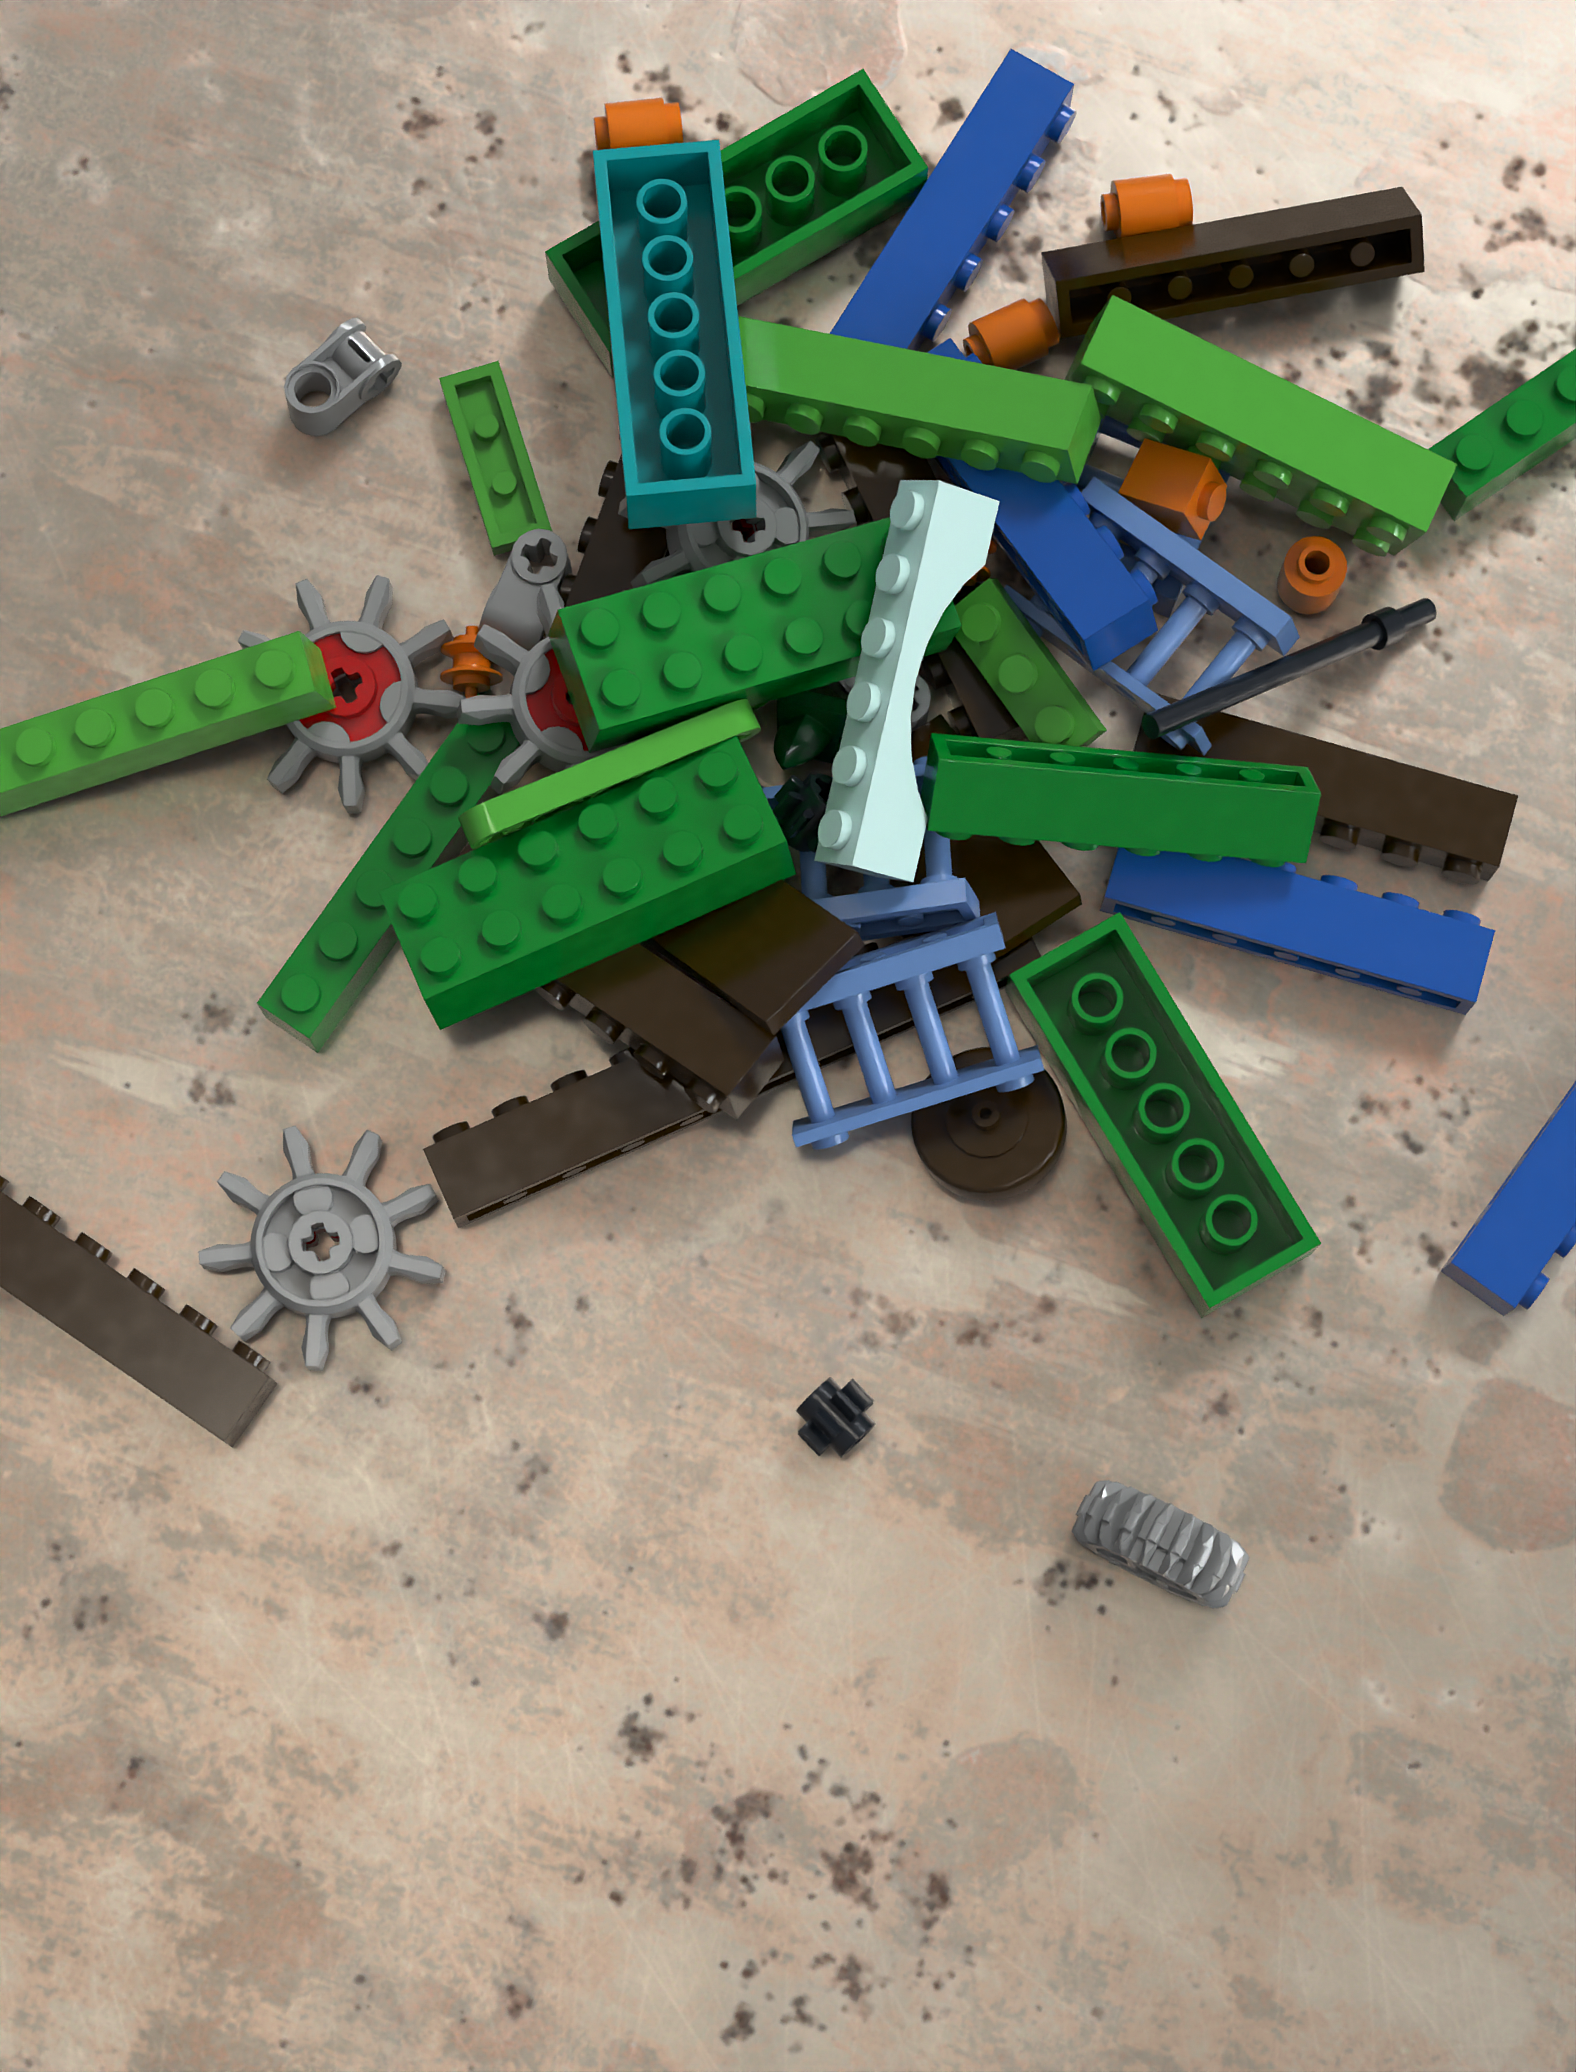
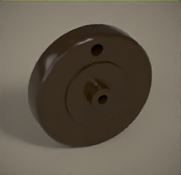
M990 1047L974 1048L952 1056L956 1070L994 1059ZM1045 1069L1033 1074L1034 1081L1013 1091L998 1092L996 1086H992L912 1111L911 1130L913 1141L919 1157L929 1174L949 1191L965 1198L981 1201L1003 1200L1017 1196L1043 1180L1058 1161L1067 1133L1066 1111L1061 1094L1053 1078Z

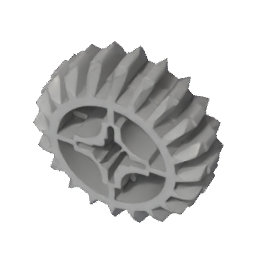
M1096 1481L1089 1495L1083 1498L1076 1515L1078 1517L1072 1532L1082 1546L1108 1560L1109 1563L1188 1601H1194L1210 1608L1227 1606L1230 1598L1238 1591L1246 1575L1243 1572L1248 1563L1249 1556L1239 1542L1231 1539L1228 1534L1215 1529L1213 1525L1194 1517L1193 1514L1187 1513L1171 1503H1166L1151 1494H1145L1131 1486L1126 1487L1117 1481Z

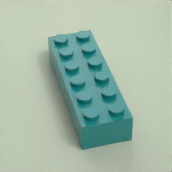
M719 140L593 150L629 529L757 518L756 476Z

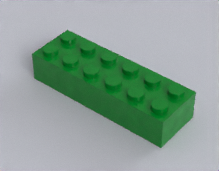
M864 69L859 70L720 150L737 306L911 206L927 181L929 167ZM599 221L546 250L545 256L550 282L613 379L614 372Z
M890 517L558 609L548 636L589 753L649 736L737 700L748 699L750 705L754 706L855 677L862 651V633L868 623L876 589V571L883 558L891 523ZM953 600L944 610L927 643L924 656L945 651L962 627Z
M736 735L379 891V895L423 999L439 1030H442L759 891L781 879L784 880L796 874L787 840Z
M1120 912L1009 974L1005 992L1201 1318L1308 1257L1321 1245L1308 1220Z

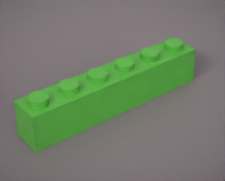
M741 316L738 317L748 412L751 423L766 420L789 425L794 430L804 434L813 435L820 431L847 437L852 442L863 446H875L879 443L903 448L921 458H934L937 455L962 460L980 470L989 471L1001 468L1021 472L1027 477L1043 483L1060 480L1078 484L1101 422L1092 385Z
M297 631L1 728L0 817L336 708L321 649L304 634Z

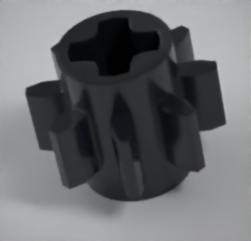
M809 774L802 782L799 778L792 775L775 794L774 797L779 803L772 811L775 817H777L776 819L790 847L801 852H816L819 841L818 827L825 814L832 777L825 774Z
M830 1377L797 1408L796 1412L807 1422L798 1431V1435L818 1456L824 1453L830 1446L842 1458L876 1425L865 1413L874 1404V1400L854 1379H851L841 1388Z

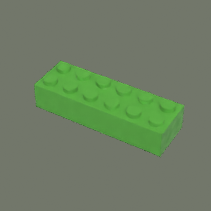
M1114 295L1110 297L1089 326L1065 378L1068 381L1092 385L1101 419H1104L1105 415L1128 425L1127 433L1136 440L1143 443L1144 438L1209 457L1218 471L1219 469L1229 473L1230 476L1240 480L1239 487L1247 494L1267 502H1272L1277 498L1297 508L1296 515L1304 522L1322 529H1330L1332 525L1353 535L1352 543L1355 546L1376 556L1383 557L1387 553L1395 556L1427 532L1457 466L1456 463Z

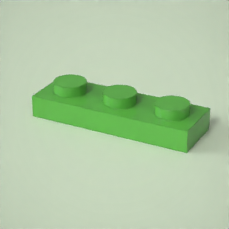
M499 361L439 378L493 555L512 551L515 542L527 531L534 529L552 531Z
M988 578L955 606L962 625L955 636L1030 742L1087 747L1107 731L998 579Z

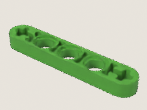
M748 699L737 700L478 804L462 813L458 820L470 847L477 849L737 735L740 743L759 733L761 728Z

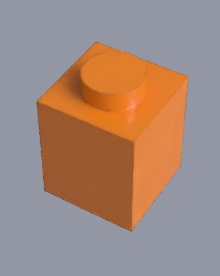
M1144 438L1118 493L1170 531L1201 541L1210 522L1215 521L1224 508L1228 486L1211 458Z

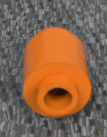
M663 98L604 103L605 116L594 117L597 150L684 143L678 102L664 104Z
M1169 173L1112 180L1110 193L1101 194L1100 207L1103 228L1105 232L1114 231L1116 239L1193 224L1192 195L1187 178L1173 179L1172 174Z
M1022 298L968 324L970 336L963 339V346L967 356L974 353L982 364L1017 370L1047 356L1049 353L1048 348L1058 344L1060 339L1054 318L1045 302L1041 298L1031 302H1027Z
M1320 536L1305 537L1294 543L1286 554L1277 578V590L1282 601L1290 609L1302 614H1315L1327 609L1336 599L1346 577L1347 561L1343 551L1333 541Z

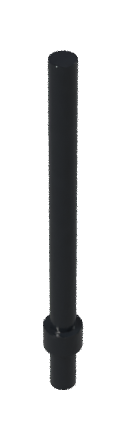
M1422 598L1398 609L1384 607L1364 616L1361 624L1150 712L1143 716L1142 728L1149 738L1156 739L1370 647L1374 650H1382L1402 641L1406 632L1434 621L1437 615L1436 607L1428 598Z

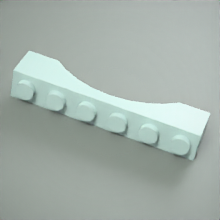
M900 480L897 496L890 509L891 523L883 558L876 571V589L868 623L862 633V651L854 687L851 689L847 699L848 713L840 749L833 761V779L825 814L818 827L819 841L814 861L874 877L914 882L928 820L917 789L911 755V711L916 678L927 643L944 610L962 586L986 563L999 501L940 480Z

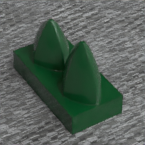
M803 691L777 699V733L774 738V754L783 770L803 765L813 759L833 764L834 758L840 749L847 718L846 699L810 691Z

